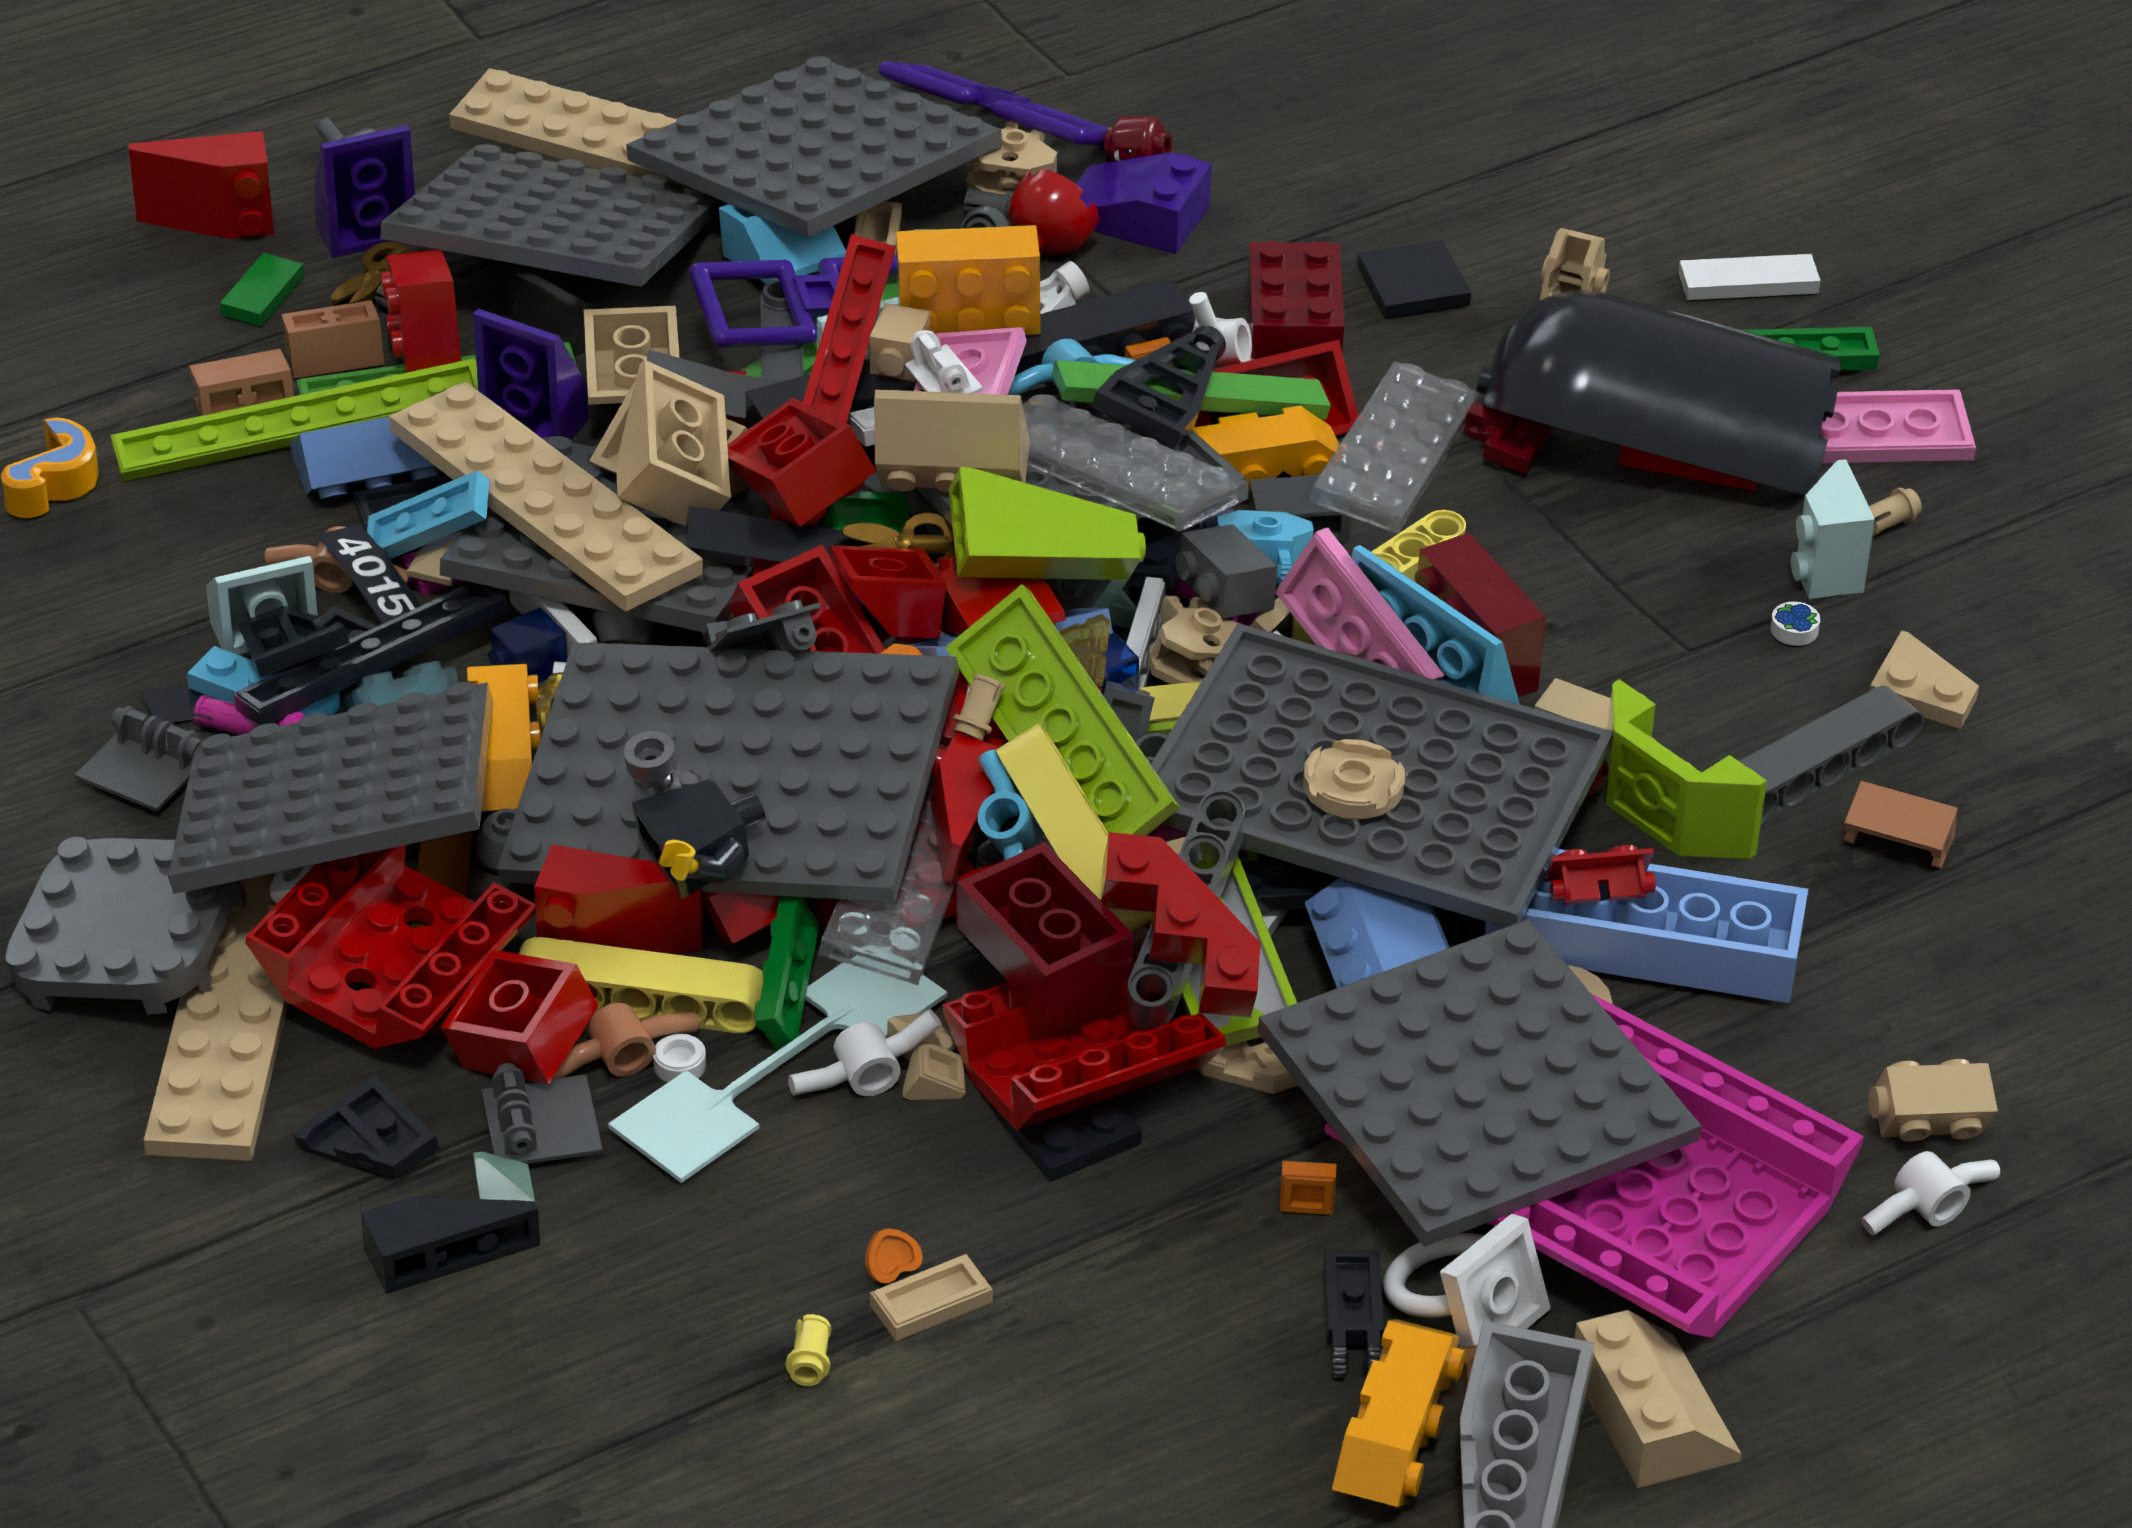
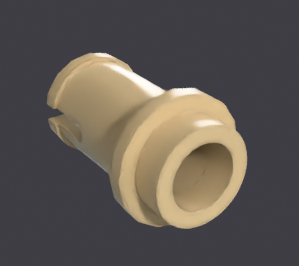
M1896 488L1891 492L1890 497L1869 506L1874 518L1877 517L1874 522L1872 536L1898 523L1910 524L1916 520L1917 515L1921 513L1922 505L1919 496L1914 490L1910 488Z
M975 673L960 715L955 714L953 720L957 722L954 731L983 741L985 734H991L992 728L988 725L1001 692L1005 688V684L991 677Z

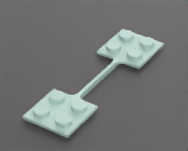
M875 942L872 945L866 946L807 987L805 1000L822 1011L827 1018L736 1079L725 1089H712L686 1071L608 1123V1128L682 1183L759 1129V1123L733 1104L732 1101L738 1094L831 1030L847 1029L857 1023L871 1022L878 1025L887 1038V1021L893 1016L924 1013L948 997V992Z

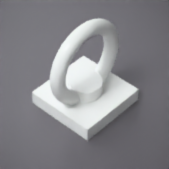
M1512 1213L1486 1235L1459 1233L1425 1247L1421 1242L1413 1245L1393 1260L1383 1279V1290L1387 1300L1401 1312L1425 1318L1452 1316L1456 1334L1461 1335L1459 1341L1460 1349L1466 1350L1464 1363L1473 1365L1483 1320L1527 1329L1551 1309L1528 1218ZM1461 1254L1440 1271L1445 1295L1425 1296L1412 1293L1406 1289V1279L1423 1264L1441 1257Z

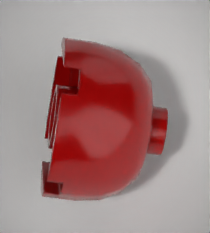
M1042 169L1038 171L1036 176H1031V171L1024 175L1011 197L1008 209L1009 221L1013 226L1036 225L1039 254L1045 256L1062 257L1078 250L1097 228L1100 217L1098 209L1093 202L1087 207L1079 198L1084 191L1077 184L1060 174Z

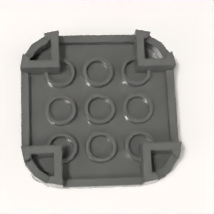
M83 837L68 838L58 846V855L51 860L43 871L11 936L5 956L8 967L11 970L18 990L30 998L34 1008L51 1011L57 997L142 1000L147 1015L167 1013L166 1002L182 997L194 988L203 994L212 981L207 964L233 907L245 908L247 893L243 881L238 880L173 894L168 879V872L175 840L129 838L86 840Z

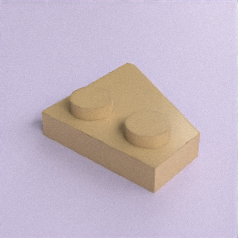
M1905 631L1900 632L1870 685V691L1882 685L1888 686L1919 710L1924 718L1959 729L1962 728L1977 700L1979 688L1978 684L1909 632Z

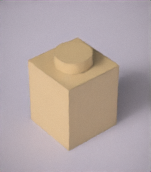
M884 304L870 334V374L916 381L906 369L905 363L914 359L911 350L913 335L920 330L930 331V311Z

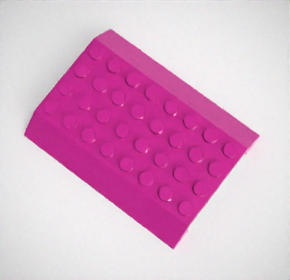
M1593 995L1701 1124L1699 1141L1528 1206L1512 1214L1528 1218L1536 1250L1687 1333L1713 1338L1827 1214L1863 1144L1864 1136ZM1327 1123L1325 1125V1133L1342 1142ZM1510 1214L1497 1218L1487 1223L1493 1226H1497Z

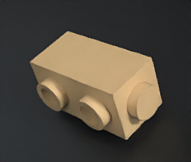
M1952 1059L1940 1065L1919 1066L1915 1061L1894 1063L1886 1067L1875 1086L1871 1087L1869 1092L1870 1113L1873 1118H1878L1881 1137H1900L1901 1140L1908 1142L1923 1140L1930 1135H1951L1952 1138L1958 1140L1974 1138L1985 1131L1998 1112L1989 1064H1970L1965 1059Z

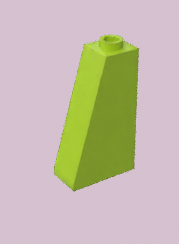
M959 467L948 489L958 577L1129 580L1138 563L1144 560L1146 550L1145 537L1143 533H1138L1136 514L971 467Z

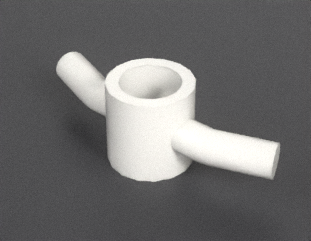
M1197 292L1189 298V302L1197 322L1192 333L1200 326H1211L1220 331L1226 341V350L1214 366H1229L1254 360L1250 358L1252 339L1246 320L1243 318L1216 320L1206 293ZM1197 342L1198 348L1202 350L1210 349L1207 344Z
M928 1009L901 1032L888 1038L885 1037L878 1025L871 1022L851 1025L840 1033L834 1043V1053L838 1062L825 1068L789 1075L790 1091L792 1095H799L828 1089L848 1080L856 1094L875 1096L884 1093L898 1081L900 1076V1065L896 1057L916 1047L941 1027L942 1023L937 1015Z
M1933 1152L1919 1153L1911 1158L1897 1174L1895 1189L1898 1193L1862 1217V1224L1874 1236L1904 1213L1915 1209L1932 1226L1945 1225L1957 1217L1967 1205L1970 1198V1188L1967 1185L1996 1180L2000 1175V1167L1995 1160H1982L1963 1163L1950 1169Z

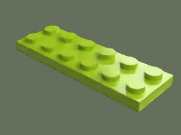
M1020 585L945 647L950 656L957 657L959 669L970 685L973 683L975 673L991 677L1005 684L992 718L1008 741L1014 739L1038 722L1043 726L1108 833L1146 836L1180 809L1174 797L1034 595L1024 585Z

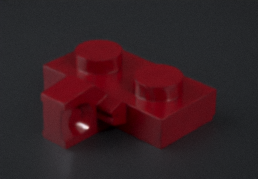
M1474 401L1466 413L1464 433L1482 442H1486L1483 453L1484 459L1526 474L1556 427L1496 410Z

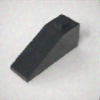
M412 1196L361 1212L364 1251L386 1294L540 1246L539 1215L535 1201Z

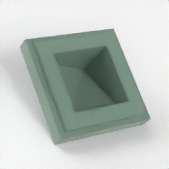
M486 1152L473 1153L474 1174L479 1199L535 1201L527 1163Z

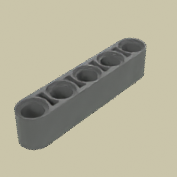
M1882 685L1740 760L1739 762L1767 780L1761 825L1906 747L1921 731L1924 723L1923 714L1888 686Z
M1221 789L1211 791L1199 803L1178 855L1219 899L1243 841L1245 807L1240 797L1229 790ZM1222 818L1227 819L1232 823L1225 826H1218L1211 823V821L1214 819ZM1205 861L1215 866L1210 869H1199L1193 865L1197 862ZM1151 925L1129 977L1127 1006L1130 1019L1137 1026L1149 1030L1170 1022L1194 965L1149 960ZM1153 992L1161 995L1163 998L1158 1001L1149 1002L1141 999L1140 996L1144 993Z

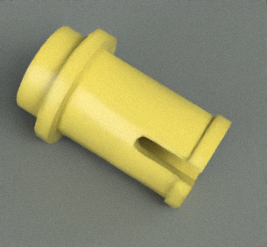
M815 1314L803 1316V1321L799 1319L796 1323L794 1350L787 1356L786 1369L791 1379L802 1386L817 1385L829 1373L830 1361L826 1353L832 1328L829 1321L822 1316Z

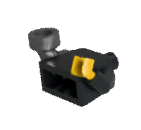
M647 731L633 736L626 742L623 749L627 772L632 778L641 781L643 786L648 789V793L653 795L632 803L639 840L681 899L693 894L709 883H725L737 867L745 862L749 856L745 829L766 820L765 811L760 799L755 792H751L729 802L714 781L706 780L692 769L689 772L674 771L677 765L674 742L670 736L662 732Z

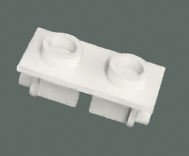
M920 330L913 335L911 350L914 359L905 363V367L925 392L978 394L984 391L982 385L947 344L940 346L938 337L932 331Z

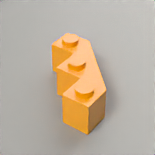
M1301 405L1282 408L1281 415L1259 418L1257 412L1218 418V424L1201 427L1194 426L1192 429L1245 477V495L1242 496L1248 499L1249 480L1277 477L1282 471H1285L1292 477L1311 476L1313 474L1332 475L1347 461L1331 426Z
M527 664L467 667L468 682H472L474 685L488 682L493 699L481 813H494L501 809L517 810L532 766V752L537 751L541 739L540 721L530 722L529 705L539 704L538 676L528 675Z
M1398 1319L1388 1320L1382 1336L1381 1345L1383 1349L1380 1361L1373 1360L1360 1393L1361 1403L1357 1418L1351 1417L1344 1436L1332 1490L1396 1507L1406 1504L1408 1495L1417 1496L1424 1471V1464L1416 1462L1419 1448L1427 1446L1429 1437L1438 1438L1445 1414V1406L1437 1404L1440 1391L1448 1390L1450 1381L1458 1382L1463 1370L1466 1350L1458 1348L1461 1335Z

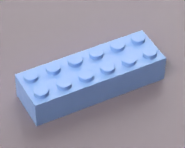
M1558 849L1554 857L1568 850ZM1649 864L1646 872L1654 873L1656 889L1654 893H1647L1645 899L1609 901L1605 883L1598 884L1601 896L1599 902L1562 905L1561 901H1552L1550 882H1545L1543 877L1521 920L1522 922L1529 919L1567 965L1581 967L1588 971L1790 1003L1808 889ZM1486 922L1485 935L1505 927Z

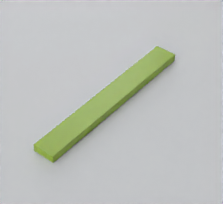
M468 359L111 435V445L121 480L125 482L289 447L300 433L389 417L410 407L412 404L428 399L465 381L478 390L476 359Z

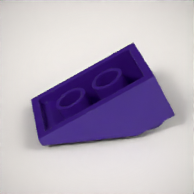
M404 125L320 144L314 186L316 224L332 258L366 251L374 245L383 242H394L380 239L381 221L415 195L411 131L409 126Z
M1169 152L1088 166L1076 184L1084 191L1079 198L1087 207L1093 202L1098 209L1100 220L1094 232L1177 254L1210 207L1212 163L1195 159L1189 155Z
M477 309L473 314L478 391L542 439L543 437L562 436L572 440L589 421L587 384L560 336Z

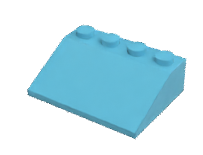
M1359 545L1353 548L1352 559L1443 672L1444 677L1440 682L1519 704L1504 645L1501 640L1363 546Z

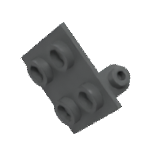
M796 600L774 608V615L757 620L755 613H749L733 618L726 622L728 628L715 634L716 639L708 649L713 651L719 648H737L763 640L766 650H792L795 654L805 652L816 641V631L811 616L821 608L820 603L803 607L802 601Z
M118 707L111 717V724L116 727L117 733L75 774V779L158 812L188 782L194 751L201 745L203 740L199 738L197 732L192 730L186 731L174 726L172 722L167 720L162 722V719L157 716L148 718L146 714L137 711L135 707Z
M504 1063L498 1066L492 1077L493 1087L481 1089L494 1155L530 1164L603 1153L586 1074L552 1079L549 1085L538 1082L525 1083L524 1074L512 1063Z

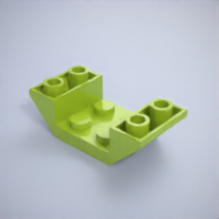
M1620 679L1612 683L1607 730L1613 731L1611 748L1605 758L1608 766V775L1605 777L1606 805L1678 856L1751 859L1757 854L1767 780L1730 755L1704 772H1700L1689 762L1681 759L1652 737L1656 704Z

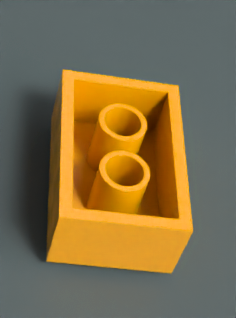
M1036 225L896 232L898 306L930 311V331L934 334L1018 327L1023 328L1025 335L1041 334L1040 254Z

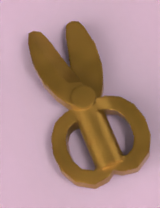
M383 242L374 245L363 256V269L366 273L355 276L341 284L332 293L331 304H337L351 296L353 298L350 304L371 301L378 294L376 291L381 285L380 272L388 271L387 256L379 262L375 260L386 254L395 255L418 251L405 249L403 245L397 242Z
M933 513L914 515L904 524L901 534L889 527L873 523L850 524L845 526L841 532L844 537L870 543V545L861 547L924 549L927 554H942L943 556L955 554L954 547L951 544L954 539L952 525L944 517ZM920 525H933L939 528L943 535H914V529Z

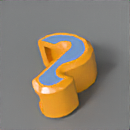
M58 417L44 419L43 427L47 451L4 467L1 481L5 509L9 514L23 519L39 517L49 511L48 501H70L77 499L95 487L99 477L96 446L90 432L82 425L70 419Z

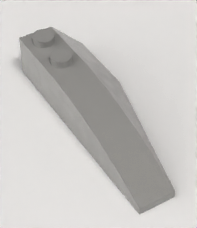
M1483 1320L1460 1416L1464 1528L1557 1527L1591 1378L1593 1342Z

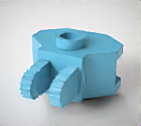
M1237 510L1217 517L1216 527L1229 524L1235 525L1278 566L1276 579L1278 587L1313 537L1314 531L1311 521L1286 512Z

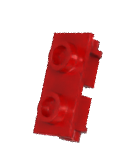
M1622 845L1604 853L1587 854L1586 851L1580 849L1564 851L1551 858L1544 876L1545 882H1550L1552 901H1561L1562 905L1599 902L1601 896L1598 884L1605 883L1609 901L1645 899L1647 893H1654L1656 889L1654 873L1646 872L1654 855V849L1638 850L1633 845Z

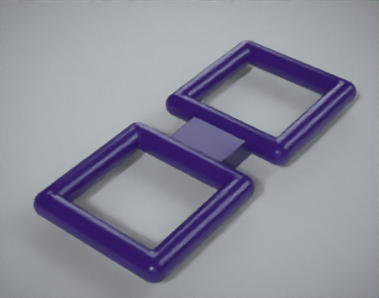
M884 61L878 68L879 74L885 79L961 105L992 108V112L996 117L1073 144L1104 146L1107 127L1037 103H1030V98L995 86L982 85L927 65Z
M897 256L893 258L889 274H897ZM844 258L822 259L818 264L820 275H796L792 263L788 260L694 263L689 269V274L716 346L726 348L812 344L817 340V329L814 321H817L818 317L828 315ZM778 278L796 326L729 329L712 281Z

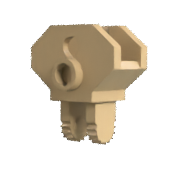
M1007 122L1006 127L1001 129L1002 146L971 160L967 187L1004 195L1007 191L1014 192L1021 179L1029 171H1031V176H1036L1040 169L1057 173V152L1044 143V133L1033 129L1031 133H1027L1018 129V124Z
M1560 228L1556 232L1549 255H1547L1541 273L1543 285L1540 300L1558 293L1575 290L1605 293L1610 276V270L1604 268L1607 255L1605 254V238Z
M1166 596L1162 600L1160 610L1163 625L1160 627L1147 662L1153 676L1169 684L1201 683L1203 678L1199 676L1207 674L1237 623L1228 618H1221L1201 597H1194L1191 599L1189 607L1183 608L1178 597Z

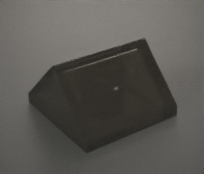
M510 263L507 268L510 320L560 336L563 343L570 342L574 357L585 352L584 310L605 308L545 276L519 264Z

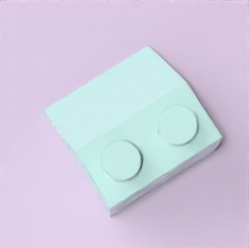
M1846 459L1837 460L1805 495L1803 515L1798 516L1796 520L1799 544L1798 551L1792 553L1791 569L1794 579L1801 581L1809 599L1864 592L1875 518Z
M310 556L215 577L206 584L210 623L221 649L237 655L249 652L237 623L281 606L296 609L300 614L309 613L318 616L313 561Z

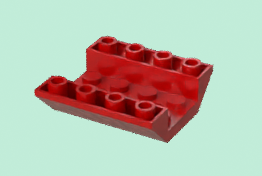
M406 845L315 864L246 935L245 944L286 1002L375 1049L422 1038L465 991L490 951H502L536 913L535 903L495 882L474 902L404 865ZM417 920L426 922L430 926L414 929L406 923ZM355 982H363L369 984L372 989L365 988L355 991L348 987V985Z
M1134 946L1132 970L1139 955V951ZM1129 981L1047 1020H1044L1009 982L984 991L969 992L960 999L942 1004L943 1014L970 1081L1016 1131L1205 1066L1226 1046L1225 1036L1202 1013L1181 1016L1176 1020L1172 1017L1168 1024L1151 1030L1137 1026L1130 1019L1127 1010ZM1153 992L1144 993L1140 996L1145 1001H1156L1155 993Z

